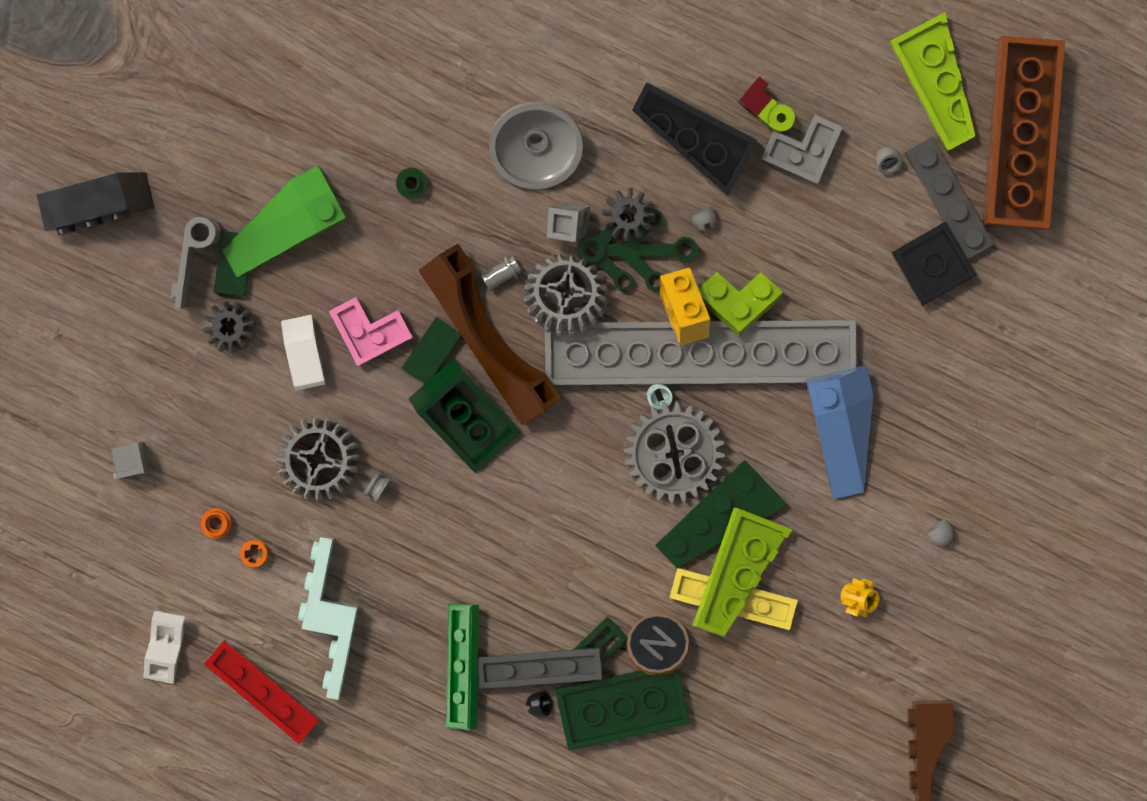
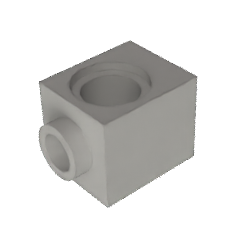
M563 201L550 206L546 238L577 242L587 237L590 206Z

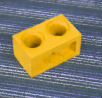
M690 267L660 276L659 295L679 346L709 338L710 317Z

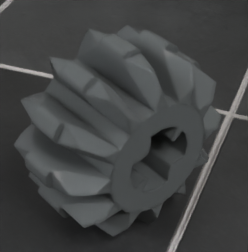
M628 188L627 198L625 199L620 190L615 191L618 203L611 198L606 199V203L614 208V210H602L603 216L613 217V219L604 223L605 228H610L613 225L617 226L612 233L614 238L619 235L621 230H624V241H629L630 231L634 232L637 239L642 238L638 227L640 226L646 231L651 229V226L644 222L643 219H655V214L644 213V210L653 206L652 201L641 205L640 202L643 200L645 193L640 192L635 200L632 198L633 188ZM629 206V210L634 208L637 211L633 217V222L627 223V219L625 221L621 220L620 216L623 214L624 207Z
M223 301L224 312L214 305L211 309L216 317L208 315L204 317L205 321L213 324L212 327L203 328V333H214L207 341L209 345H213L220 340L217 349L219 352L225 350L227 343L230 353H236V342H238L240 347L246 349L248 345L243 337L246 336L251 339L255 337L254 333L247 331V327L256 326V321H245L252 314L250 309L244 310L239 314L242 308V303L236 302L231 311L229 301ZM227 319L230 322H233L234 319L237 323L233 327L236 331L233 335L229 332H226V334L223 332L226 327L224 321Z

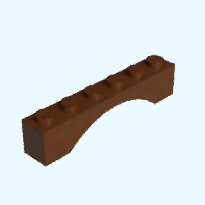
M459 244L442 252L418 270L521 425H524L562 399L547 375L517 356L494 329L480 299L476 269Z
M950 700L912 701V709H907L908 728H913V740H908L909 759H914V771H909L910 790H915V801H931L932 778L936 763L945 745L954 735L953 703Z

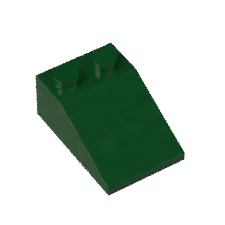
M456 358L451 360L408 398L416 413L475 473L521 433L520 429Z

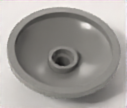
M527 102L509 109L496 121L490 135L489 152L494 167L507 181L522 188L545 189L563 182L576 170L582 157L583 140L578 124L565 110L550 103ZM535 133L541 135L539 139H532L530 136Z

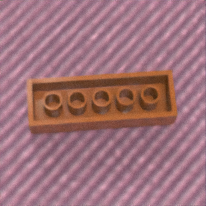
M1002 36L997 41L983 212L984 226L1033 230L1050 229L1065 41Z

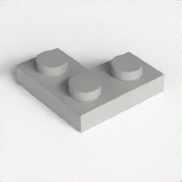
M814 114L802 143L773 130L760 160L817 185L843 127Z

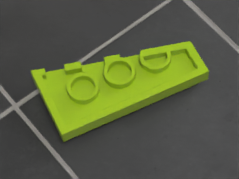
M944 12L890 40L889 43L947 152L974 138L975 131L961 82L960 70L957 66L946 13Z
M733 508L692 626L724 637L744 607L747 596L760 582V576L779 552L777 549L783 540L788 538L793 529L739 508Z

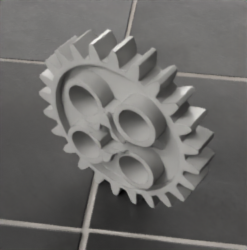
M675 401L673 409H668L667 404L662 402V411L659 412L653 406H650L652 415L647 417L645 414L640 413L639 415L643 423L640 425L632 422L631 426L636 433L626 434V439L632 442V445L623 446V450L632 455L625 458L624 462L625 465H634L628 471L629 476L639 475L635 481L636 486L639 487L646 483L645 494L648 495L653 490H656L657 500H660L664 493H666L670 502H673L675 494H679L682 501H686V492L689 491L695 498L698 497L696 488L700 486L708 490L705 480L708 478L716 481L717 478L712 470L722 469V465L716 459L725 457V454L716 448L722 446L724 441L721 438H714L720 432L719 428H709L713 419L710 416L702 420L703 410L701 408L693 414L691 403H688L684 410H681L678 401ZM668 425L672 426L674 441L679 450L677 456L682 474L680 478H677L675 475L673 459L669 453L671 448L666 430ZM683 427H691L694 429V435L689 440H682L678 437L679 430ZM659 433L664 436L663 443L656 447L650 446L647 443L648 437L651 434ZM689 457L700 459V465L694 470H688L684 467V463ZM657 464H668L670 466L669 472L664 476L655 475L653 470Z

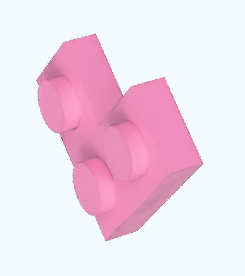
M355 297L329 311L357 366L413 338L399 310L371 324L358 298Z

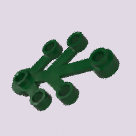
M623 210V214H626L629 217L628 223H631V213L627 210ZM658 210L648 211L647 213L658 214L660 222L657 225L650 224L648 219H645L644 222L651 226L650 231L659 228L663 223L662 213ZM613 225L610 228H605L598 236L588 235L581 239L577 246L578 258L581 260L585 257L588 266L599 265L614 280L616 288L621 291L631 288L633 278L629 273L621 272L608 257H622L645 280L646 286L650 290L656 291L660 289V285L652 287L649 284V278L652 275L660 278L662 275L659 272H654L639 256H675L681 262H689L698 253V245L690 237L679 238L674 244H639L650 233V231H646L640 226L638 227L642 235L640 239H637L634 232H632L629 241H623L621 244H608L613 238V231L617 227ZM683 244H688L691 247V253L687 256L682 255L679 251L680 246ZM589 245L597 246L598 254L591 257L587 254L586 249ZM624 275L629 278L630 283L627 287L619 286L618 278Z

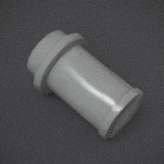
M514 256L510 258L504 257L505 261L481 274L490 291L512 277L517 279L519 277L518 274L523 272Z

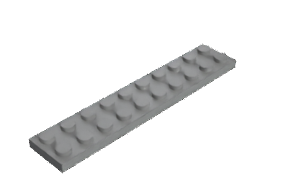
M856 320L756 321L740 337L722 321H710L709 338L679 346L670 322H596L594 327L585 323L586 332L583 334L578 328H575L574 336L572 337L569 336L568 330H562L560 337L556 335V328H552L548 333L545 332V374L553 385L806 383V379L856 368Z

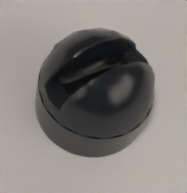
M546 691L531 694L526 701V706L530 707L528 713L534 717L549 716L552 711L550 695Z

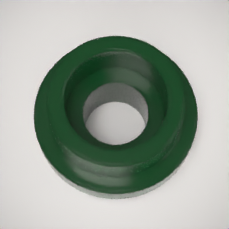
M406 168L397 176L396 187L398 192L405 198L415 199L426 191L427 179L421 170ZM410 177L417 179V186L413 189L406 187V180Z

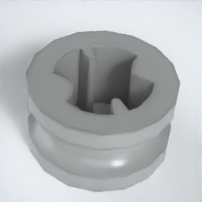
M377 471L363 494L366 496L372 495L373 500L377 502L391 478H383L381 472Z

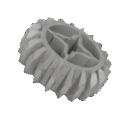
M559 254L555 263L547 257L545 260L546 268L537 264L535 266L537 274L530 273L528 275L530 284L524 286V293L527 294L524 297V304L529 306L527 314L529 317L536 316L534 319L536 326L545 323L544 331L546 333L550 332L552 328H556V335L558 337L562 335V330H568L569 336L572 337L574 336V329L578 328L584 334L586 332L585 323L594 327L596 325L595 317H602L604 314L602 307L607 305V298L604 295L608 293L607 286L602 285L604 276L602 274L596 275L597 267L595 264L586 268L587 259L585 257L579 263L575 262V255L573 254L570 255L569 261H563V256ZM563 276L557 283H548L555 278ZM574 278L585 283L590 292H586L584 288L576 286L573 282ZM569 285V298L565 299V304L563 305L561 296L563 297V292H566ZM541 298L555 304L558 308V313L549 310L543 304ZM573 308H583L579 312L569 314Z
M313 417V427H309L307 420L303 419L300 421L302 431H299L295 425H292L290 430L295 436L291 438L289 435L283 434L281 437L283 441L288 443V446H277L276 450L285 453V458H276L275 463H285L286 468L280 469L277 473L279 476L286 473L289 474L290 478L286 479L283 484L287 487L295 482L297 485L292 491L295 495L303 488L306 489L304 499H310L312 491H315L316 500L321 501L323 498L322 491L326 490L328 498L332 499L335 497L333 487H336L340 493H343L345 488L340 482L344 480L351 484L354 481L352 477L347 475V472H358L359 468L350 465V460H359L360 455H350L349 450L355 449L358 445L356 442L346 444L345 440L350 438L352 434L348 431L340 436L338 433L343 426L340 423L332 430L329 429L331 425V419L329 418L325 419L323 427H320L318 417ZM320 433L314 448L311 450L295 448L297 443L306 435ZM329 436L338 443L342 451L343 461L337 460L328 454L327 441ZM320 450L323 452L322 456H325V460L333 464L321 463L315 468L312 465L313 462H310V458L302 454L312 455ZM293 457L307 464V481H304L295 471ZM323 468L340 470L339 474L331 482L315 485L317 477H319Z

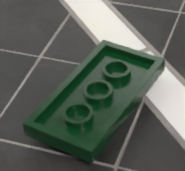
M678 669L670 674H656V676L637 670L605 677L602 680H592L555 689L568 751L690 724Z

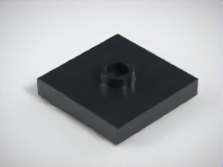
M946 221L891 252L921 306L928 304L976 276L975 271Z

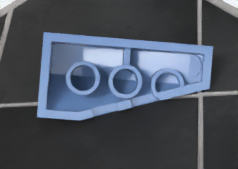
M866 365L806 379L833 499L864 493L874 397Z

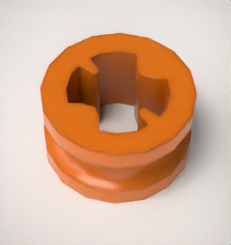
M261 540L247 541L241 547L240 558L248 567H260L269 559V548ZM253 544L258 545L257 550L262 549L263 552L262 557H258L256 563L250 561L252 557H247L246 554L247 550H252Z

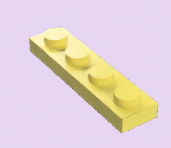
M677 568L669 598L699 606L710 576ZM753 588L747 596L746 603L738 617L790 630L798 600Z

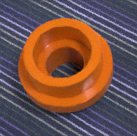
M210 509L201 518V530L211 539L223 538L231 530V517L223 509ZM213 518H219L222 521L220 529H214L211 526Z

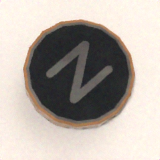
M656 613L645 616L634 624L628 634L627 648L630 660L637 669L648 675H666L680 668L686 660L689 651V639L686 629L677 619L669 615Z

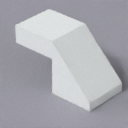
M312 315L281 321L284 345L295 391L326 385Z
M154 611L151 621L150 642L144 658L143 678L174 684L184 637V616Z

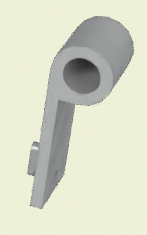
M208 216L195 217L186 224L178 282H172L170 300H174V297H176L174 308L181 309L187 307L194 247H210L215 245L220 239L221 227L214 218Z

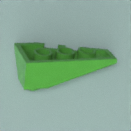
M316 166L291 179L222 251L236 277H239L346 222L347 219L319 166Z

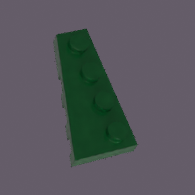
M743 460L660 539L655 546L677 568L722 543L733 508H739L766 518L787 506V503L746 460Z

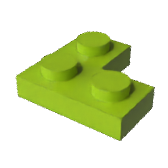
M718 272L698 288L705 306L739 337L783 297V291L761 272L740 291L734 288Z

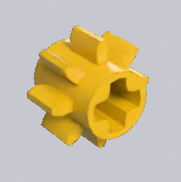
M853 578L852 583H847L843 587L841 602L848 606L846 609L847 614L856 617L859 615L867 617L868 613L876 610L880 597L879 593L873 590L874 582L863 578L861 580Z

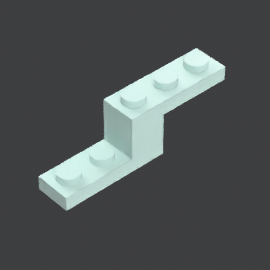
M321 536L319 542L314 541L310 559L315 560L313 572H308L306 576L304 590L309 591L307 603H301L298 620L303 621L302 629L338 636V641L332 640L328 658L334 660L332 670H326L322 689L327 690L326 698L339 700L359 606L323 599L335 538Z

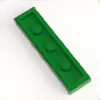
M448 604L446 728L477 729L479 605Z

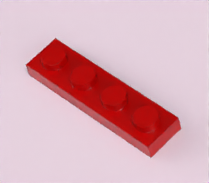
M226 640L219 645L204 663L208 669L298 744L301 743L320 720Z

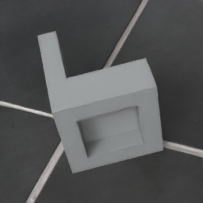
M143 442L111 449L116 473H113L114 480L149 472Z

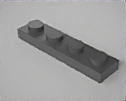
M933 137L905 152V156L943 222H947L967 259L994 245Z
M601 647L478 657L479 689L591 681L604 678Z

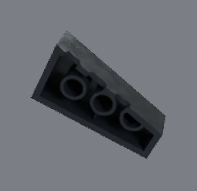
M646 82L632 109L636 115L729 196L758 141L756 138L649 82Z

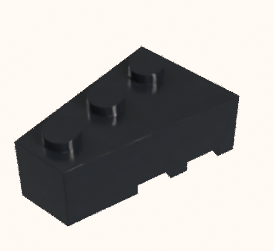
M119 172L37 195L44 230L57 231L58 236L76 232L75 227L85 225V228L103 225V220H123L130 218V214L155 209L146 172Z

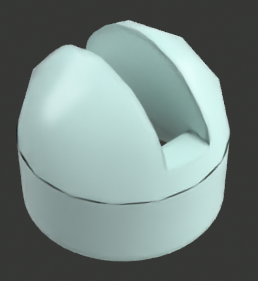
M653 384L647 391L649 404L658 410L662 409V402L669 406L672 402V393L669 387L665 384ZM657 389L660 390V393L664 398V400L658 402V399L654 393V391Z

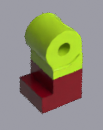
M759 76L739 99L738 103L771 131L774 130L778 133L786 132L794 124V112L789 106L778 104L764 92L769 84Z

